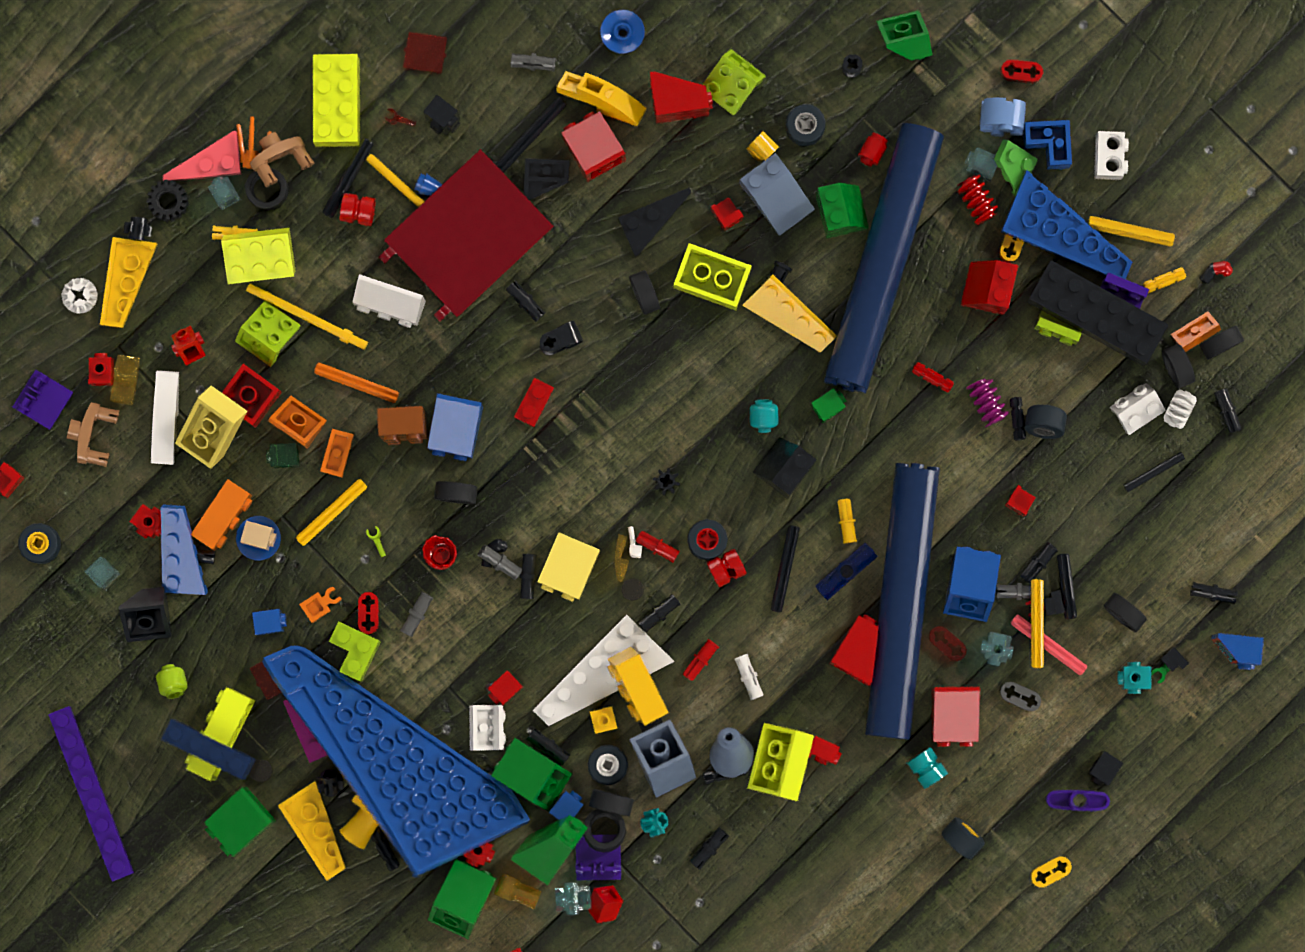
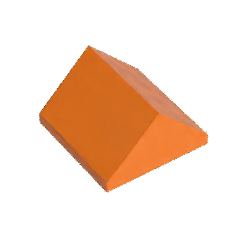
M292 396L268 419L272 425L307 449L327 422L326 419Z

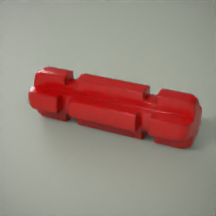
M917 362L912 370L913 374L921 375L922 379L936 387L940 386L945 392H950L954 385L953 381L948 378L944 379L943 375L930 368L926 369L925 365Z

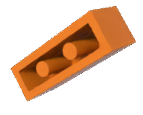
M227 479L193 530L191 536L215 551L217 548L221 549L228 539L226 537L230 529L234 530L240 521L238 516L242 510L246 512L250 507L252 495Z

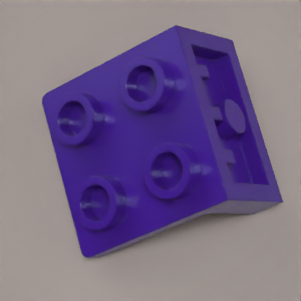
M1109 272L1105 275L1101 284V288L1139 309L1149 292L1148 288Z

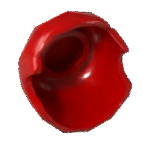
M434 535L425 541L422 548L425 562L434 569L444 570L451 567L457 557L456 546L448 537Z

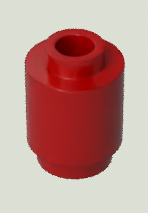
M872 133L871 136H868L858 154L861 158L860 162L868 167H872V165L877 166L887 149L886 144L888 140L877 133Z

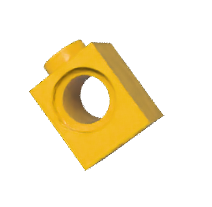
M612 706L590 712L595 734L618 729Z

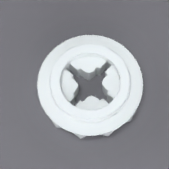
M83 278L72 279L64 286L61 293L63 304L74 313L88 312L97 301L95 286L89 280ZM72 290L78 292L83 290V296L87 301L81 299L75 301L76 296Z

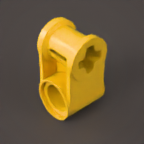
M762 131L751 142L750 146L747 147V151L757 161L762 162L767 160L779 146Z

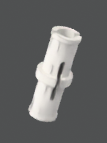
M748 654L735 658L734 660L741 674V682H744L750 700L763 696L764 694L757 680L758 674L754 672Z

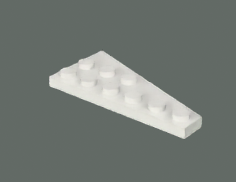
M626 615L533 711L550 726L617 692V686L620 684L610 675L607 666L610 664L607 659L629 647H632L640 654L649 674L675 661Z

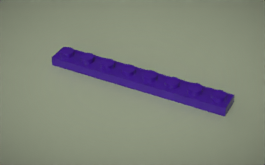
M71 706L48 714L111 881L133 874L134 871Z

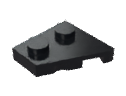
M525 158L524 195L526 198L531 200L569 183L570 160Z

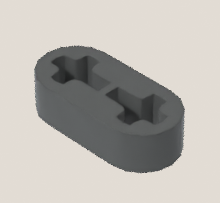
M1007 682L1000 688L1001 698L1021 709L1035 711L1041 705L1039 694L1017 683ZM1013 686V691L1020 695L1019 697L1010 696V698H1007V693L1004 692V689ZM1033 695L1034 701L1037 702L1036 705H1031L1030 708L1027 707V702L1021 699L1022 696L1029 698Z

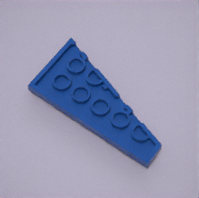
M1028 170L1025 171L1001 232L1104 276L1109 272L1126 279L1132 261L1113 244L1111 245L1096 229L1089 226L1060 198L1058 199L1043 183L1034 178Z

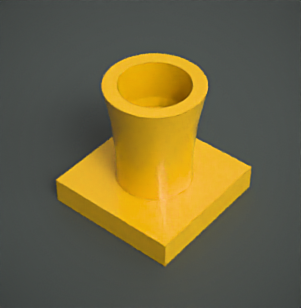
M356 794L352 801L360 807V810L340 829V833L356 847L365 849L379 824Z

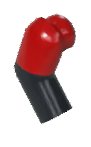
M1226 261L1213 262L1206 268L1199 279L1208 285L1215 275L1230 276L1233 268Z

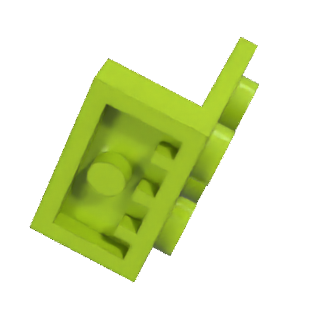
M731 49L721 57L703 85L706 86L707 92H711L712 99L732 115H735L753 89L766 76Z
M264 301L240 327L235 342L271 367L276 362L283 346L299 330L300 324L269 302Z

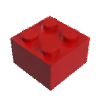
M242 364L222 392V394L247 410L244 420L255 428L282 393L245 364Z

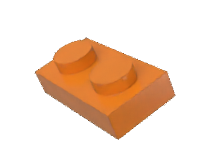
M1206 312L1172 333L1171 337L1176 344H1180L1184 351L1187 352L1219 332L1221 327L1213 316Z
M332 429L320 472L343 478L354 434Z

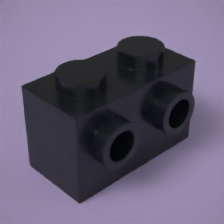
M438 95L434 97L423 111L426 120L430 124V128L439 135L444 133L447 136L450 132L454 133L460 125L458 110Z

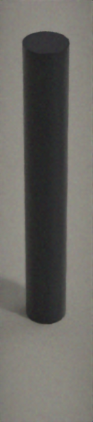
M1182 452L1175 454L1127 482L1123 487L1127 493L1183 461L1185 459Z

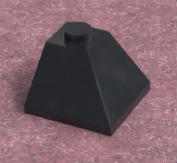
M164 587L141 589L119 606V613L127 642L171 637L169 608Z

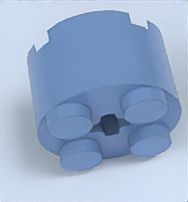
M986 98L984 101L982 100L980 131L991 132L992 136L999 137L1004 136V133L1022 136L1026 103L1017 99H1013V102L1006 101V98Z

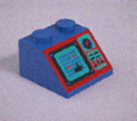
M1220 633L1212 635L1211 640L1231 664L1238 665L1237 669L1251 670L1255 669V666L1261 665L1263 638Z

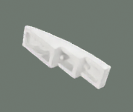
M156 372L151 463L173 465L175 462L179 372Z

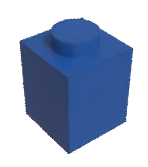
M280 609L252 612L255 635L284 632L283 627L287 626L286 614L282 613Z
M573 790L570 793L565 791L549 813L558 820L568 815L575 817L584 805L580 802L583 798Z

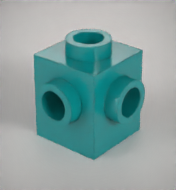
M1127 662V666L1121 667V671H1118V685H1121V689H1127V694H1141V689H1151V666H1141V662ZM1133 674L1136 676L1135 682L1131 678Z

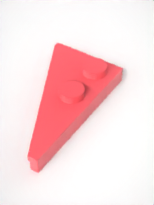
M237 131L231 132L164 174L163 181H182L241 174Z

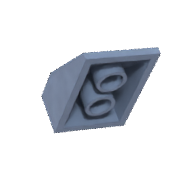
M776 153L740 179L742 188L779 236L815 210Z

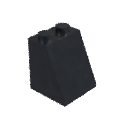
M779 437L752 473L788 499L814 466L817 459L800 446Z

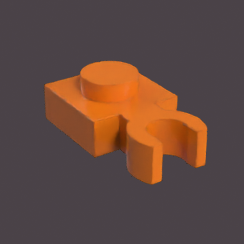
M334 587L328 588L323 597L317 592L299 604L311 623H314L331 611L328 607L329 604H337L342 600L340 596L334 600L330 598V593L336 590Z

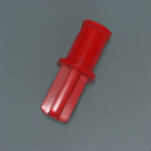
M641 531L636 539L637 543L653 551L654 555L657 553L674 563L680 552L662 542L663 539L659 540L644 531Z
M707 639V642L697 655H693L694 659L684 670L683 675L690 681H693L705 665L708 666L707 662L716 650L719 649V646L710 639Z

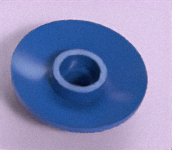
M617 10L610 13L601 25L602 41L608 49L615 53H630L636 50L644 39L645 30L642 20L635 13L628 10ZM625 30L627 35L621 37L618 34L619 31Z
M254 516L246 519L240 525L236 534V543L240 552L247 558L257 561L273 556L281 542L278 526L271 519L264 516ZM246 521L274 528V533L277 534L274 546L269 547V551L240 542Z

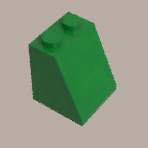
M836 183L817 189L816 199L826 239L869 229L859 185Z
M515 738L507 746L505 755L495 765L491 776L549 812L571 778L572 773Z
M242 787L204 823L207 826L205 830L213 839L217 837L222 843L219 846L227 856L231 854L235 857L273 825L276 820L248 787Z
M568 815L529 834L511 860L548 885L588 827L580 820Z
M455 860L432 906L428 921L469 939L496 878L487 871H479L473 868L466 861Z

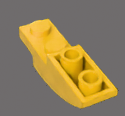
M566 71L557 85V93L597 106V112L634 126L639 124L646 112V107L631 95L613 84L588 73L581 77Z

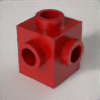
M191 326L171 335L174 342L171 347L176 357L181 356L186 366L206 356L202 344L205 342L200 332L195 333Z
M142 504L129 522L137 527L136 532L145 539L148 536L153 539L156 536L160 537L161 511L155 506L150 509ZM152 519V524L148 526L149 520Z
M488 842L481 845L482 853L480 855H476L474 849L465 853L463 856L467 857L466 862L475 867H478L479 864L484 866L486 862L490 863L496 852L492 850L494 844Z

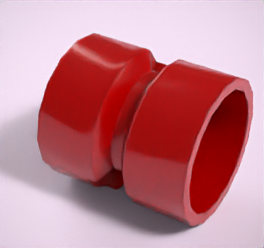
M344 193L340 209V221L353 223L356 219L358 224L371 226L375 213L376 198L365 196L359 200L355 194Z
M735 549L724 553L721 559L716 557L706 562L719 588L730 583L731 578L738 579L747 574Z

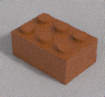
M423 406L377 409L378 435L388 445H401V441L407 440L410 444H421L424 439H428L427 412Z

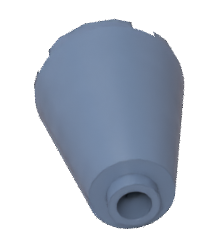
M725 728L719 733L710 749V762L714 770L720 775L735 778L749 771L754 761V750L751 743L737 730Z

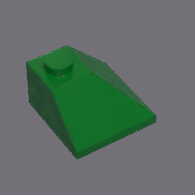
M919 10L876 21L886 48L909 60L923 59L932 55L929 32Z

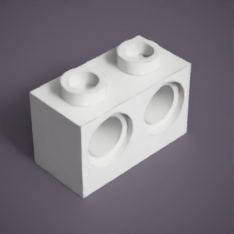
M1097 132L1095 179L1121 180L1124 174H1127L1128 160H1124V152H1128L1129 140L1125 138V132ZM1107 141H1116L1118 148L1115 150L1108 148ZM1107 162H1114L1117 165V170L1114 172L1109 171L1106 167Z

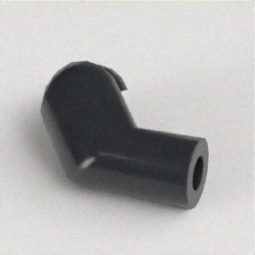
M495 539L487 545L497 553L505 552L508 548L507 542L501 539ZM482 559L481 566L492 568L490 563Z

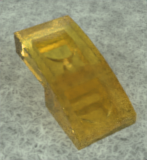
M123 355L117 356L110 397L111 402L133 405L140 358Z
M619 534L615 550V569L618 582L623 583L629 565L628 560L622 559L628 537Z

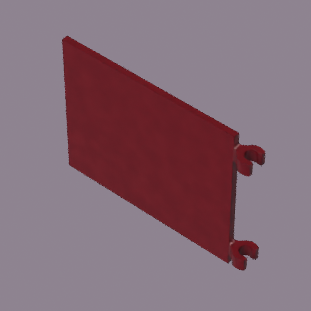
M480 149L384 239L389 248L379 258L386 264L397 254L444 303V306L434 314L435 318L440 322L450 312L456 317L461 315L554 226Z

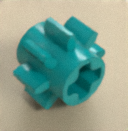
M658 808L643 812L645 817L640 821L642 830L645 833H649L650 837L664 834V829L668 826L666 814L659 812Z

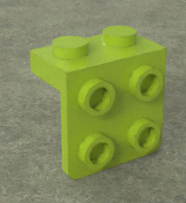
M1042 310L1034 328L1039 330V334L1046 337H1057L1061 343L1070 346L1072 344L1076 345L1082 334L1080 331Z

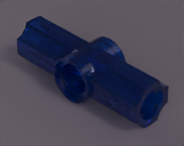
M865 542L815 585V588L828 601L878 556ZM847 565L851 567L852 575L845 578L841 575L840 569L842 566Z

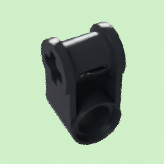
M575 321L567 322L542 335L540 338L541 351L545 355L551 356L582 343L583 338ZM546 340L554 342L553 348L550 349L549 346H545Z

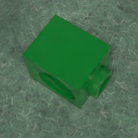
M833 388L813 401L811 407L821 422L824 423L844 410L846 407L844 403L847 401L840 391L836 392Z

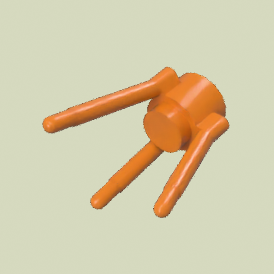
M253 116L250 117L249 148L246 152L244 150L241 125L237 124L236 126L240 149V163H243L242 168L252 169L249 163L259 154V151L253 150Z

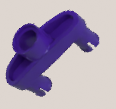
M1055 790L1049 792L1045 799L1049 807L1062 810L1098 811L1105 810L1110 804L1107 794L1085 790ZM1077 794H1081L1085 800L1081 807H1077L1073 803V798Z

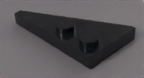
M690 187L618 217L635 257L641 254L642 250L653 240L676 210L687 200L688 196L692 193Z

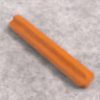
M317 363L314 373L316 375L389 402L396 403L399 397L398 391L325 364Z

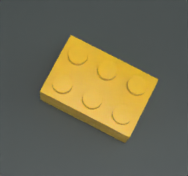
M629 647L607 659L610 664L607 666V669L612 678L619 682L620 685L617 686V689L622 698L629 702L627 709L632 718L634 717L636 721L640 720L644 725H647L668 713L640 654L636 650Z

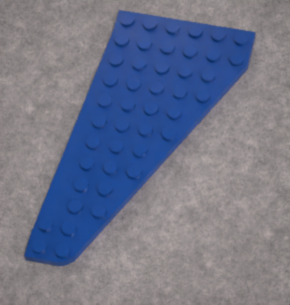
M290 646L263 658L262 663L275 684L399 851L414 877L526 825L530 821L510 788L308 649L301 646Z

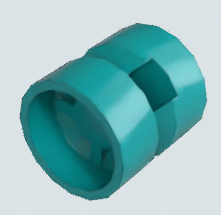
M931 747L907 762L912 772L919 774L917 779L924 789L948 774L943 764L936 762L937 755Z

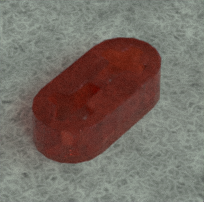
M938 626L930 631L929 640L932 645L949 659L959 661L965 657L967 652L966 646L946 628ZM935 631L938 633L943 631V638L948 642L946 644L941 640L936 642L934 640L936 636L933 633ZM951 644L954 647L961 646V656H952L951 653L953 651L948 645Z

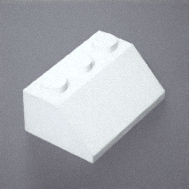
M360 274L353 298V304L357 306L356 310L369 314L370 311L378 313L377 317L390 321L391 318L399 320L398 324L411 328L412 325L418 326L426 302L423 295Z

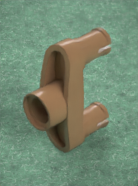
M273 132L259 141L263 151L249 163L252 169L257 171L265 184L264 186L269 187L278 181L269 167V163L289 153L294 155L302 170L312 166L314 161H312L306 151L305 143L301 137H293L281 141L277 133Z
M91 402L83 421L71 419L67 439L78 441L77 463H91L107 467L108 462L99 458L108 460L110 453L90 450L89 442L94 421L98 419L117 424L120 410L100 407V404Z

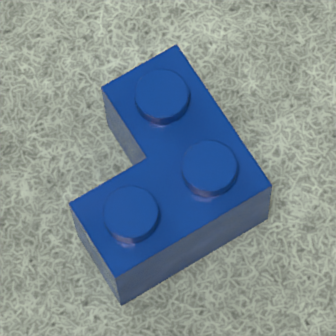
M1070 120L1024 123V149L1046 148L1047 170L1069 169L1072 165Z

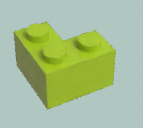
M338 622L329 640L330 643L349 651L339 672L362 682L381 641L341 622Z

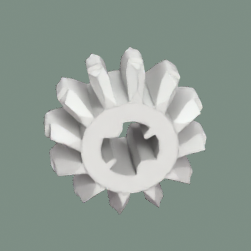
M1180 389L1176 391L1164 415V422L1174 428H1183L1196 404V397L1187 391Z

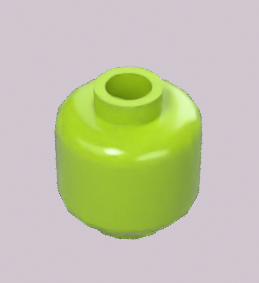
M174 664L163 666L162 670L156 675L159 693L166 696L167 699L181 697L187 689L184 670L180 667H175Z

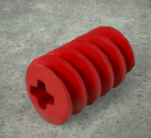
M980 174L974 175L957 185L961 186L958 190L959 194L966 193L962 198L963 202L970 201L966 206L967 209H974L970 215L972 217L979 216L975 221L976 225L996 216L997 214L994 211L998 208L997 205L990 206V203L994 200L993 197H985L990 191L981 190L985 182L977 183V180L981 177Z

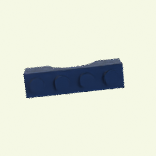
M176 719L170 720L161 740L240 779L247 778L256 760Z

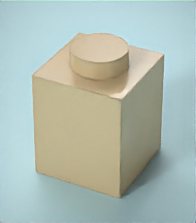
M246 521L240 542L269 551V547H273L277 534L274 533V528Z

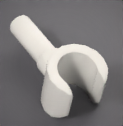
M628 527L630 538L629 554L631 557L641 558L642 546L635 545L634 528Z

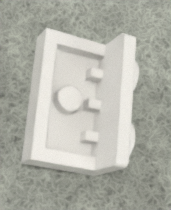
M1147 383L1137 386L1133 392L1118 399L1115 404L1110 406L1111 411L1117 415L1128 435L1166 411L1156 391Z
M470 705V750H503V745L506 741V736L503 732V723L505 721L503 705Z

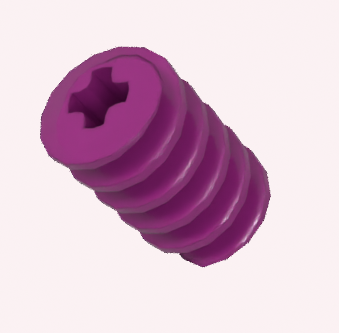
M982 379L966 387V390L973 389L969 394L970 398L977 397L973 402L974 406L981 405L977 410L978 414L985 413L981 421H989L985 428L1005 419L1009 414V411L1001 412L1005 403H997L1001 395H993L997 387H989L993 379Z

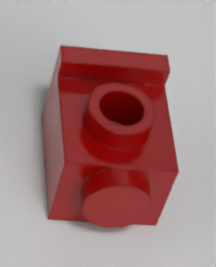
M95 353L94 358H89V385L114 386V359L108 357L107 353ZM98 365H103L104 369L102 372L96 371Z
M814 736L808 758L811 755H815L814 760L823 765H826L827 762L837 765L842 753L838 752L839 746Z

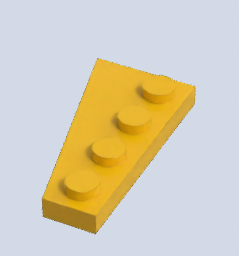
M112 238L100 320L101 326L124 327L158 245L157 243Z
M774 275L763 283L742 305L820 353L837 336Z
M314 781L279 804L278 807L326 881L346 869L321 793L318 792L317 781Z

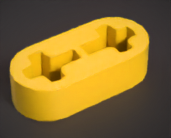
M1005 234L999 249V256L1002 261L1011 263L1020 255L1024 241L1017 238L1013 240L1012 236ZM1010 244H1014L1012 252L1015 255H1011L1010 258L1006 257L1007 253L1004 252V249H1008Z
M1059 856L1042 864L1032 871V883L1037 887H1046L1070 873L1071 862L1067 858ZM1060 860L1061 863L1066 862L1065 872L1062 873L1058 870L1053 873L1052 869L1058 866L1057 861ZM1038 871L1041 873L1050 872V875L1044 878V883L1035 880L1038 877Z

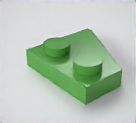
M1003 139L994 160L998 168L1002 170L1005 181L1009 182L1012 186V194L1014 196L1017 193L1025 171L1028 170L1032 174L1038 159L1011 141Z

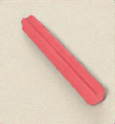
M1016 615L1012 619L1011 625L1031 639V623L1020 615ZM1044 634V649L1078 675H1082L1086 671V664Z

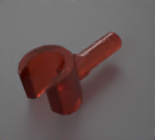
M387 109L388 112L395 114L392 119L385 117L390 124L399 122L415 127V121L399 116L394 109Z

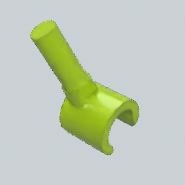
M375 526L377 530L375 536H371L367 529L366 533L369 539L376 544L380 557L386 556L381 544V531Z

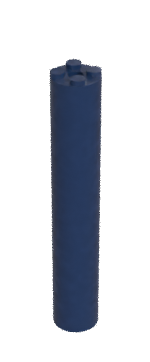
M903 123L826 371L824 382L827 384L841 385V389L849 392L856 391L866 394L944 140V135L938 131L911 123Z
M911 463V467H909V464H895L877 625L878 635L865 735L910 740L940 468L927 466V469H925L924 464Z

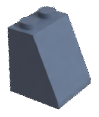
M671 720L630 739L645 777L656 797L696 778L690 756Z

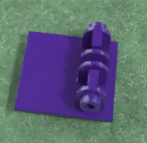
M35 369L14 403L13 408L51 430L73 392Z
M617 834L592 836L598 842L607 843L614 840ZM583 835L576 844V880H621V845L611 852L595 851L587 844Z

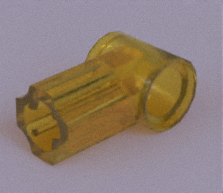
M502 873L493 894L508 901L513 900L535 909L542 891L521 883L519 879Z

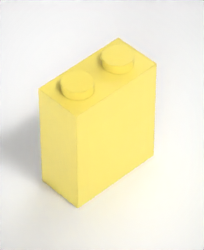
M558 533L538 579V583L542 584L541 589L553 593L554 590L562 593V598L572 602L574 599L580 600L600 550L562 533Z

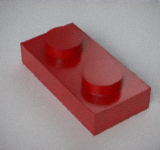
M534 378L514 418L535 427L554 387Z

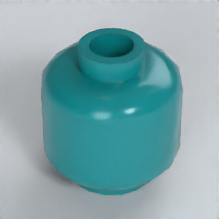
M756 400L755 404L749 408L750 425L753 428H757L759 433L771 432V428L778 425V406L772 403V400Z

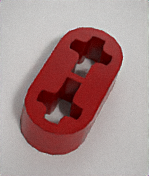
M1007 60L1001 67V75L1007 81L1032 84L1042 78L1043 68L1036 62ZM1009 65H1013V69L1020 70V72H1014L1010 76L1009 72L1005 71V69H1008ZM1031 67H1033L1035 72H1039V74L1031 78L1029 73H1023V71H1030Z
M372 592L363 593L358 600V627L361 632L368 635L375 633L379 627V599ZM367 596L375 600V604L370 606V612H367V606L362 603L363 600L367 599ZM367 615H370L371 622L375 623L370 628V631H367L366 627L362 626V623L367 621Z

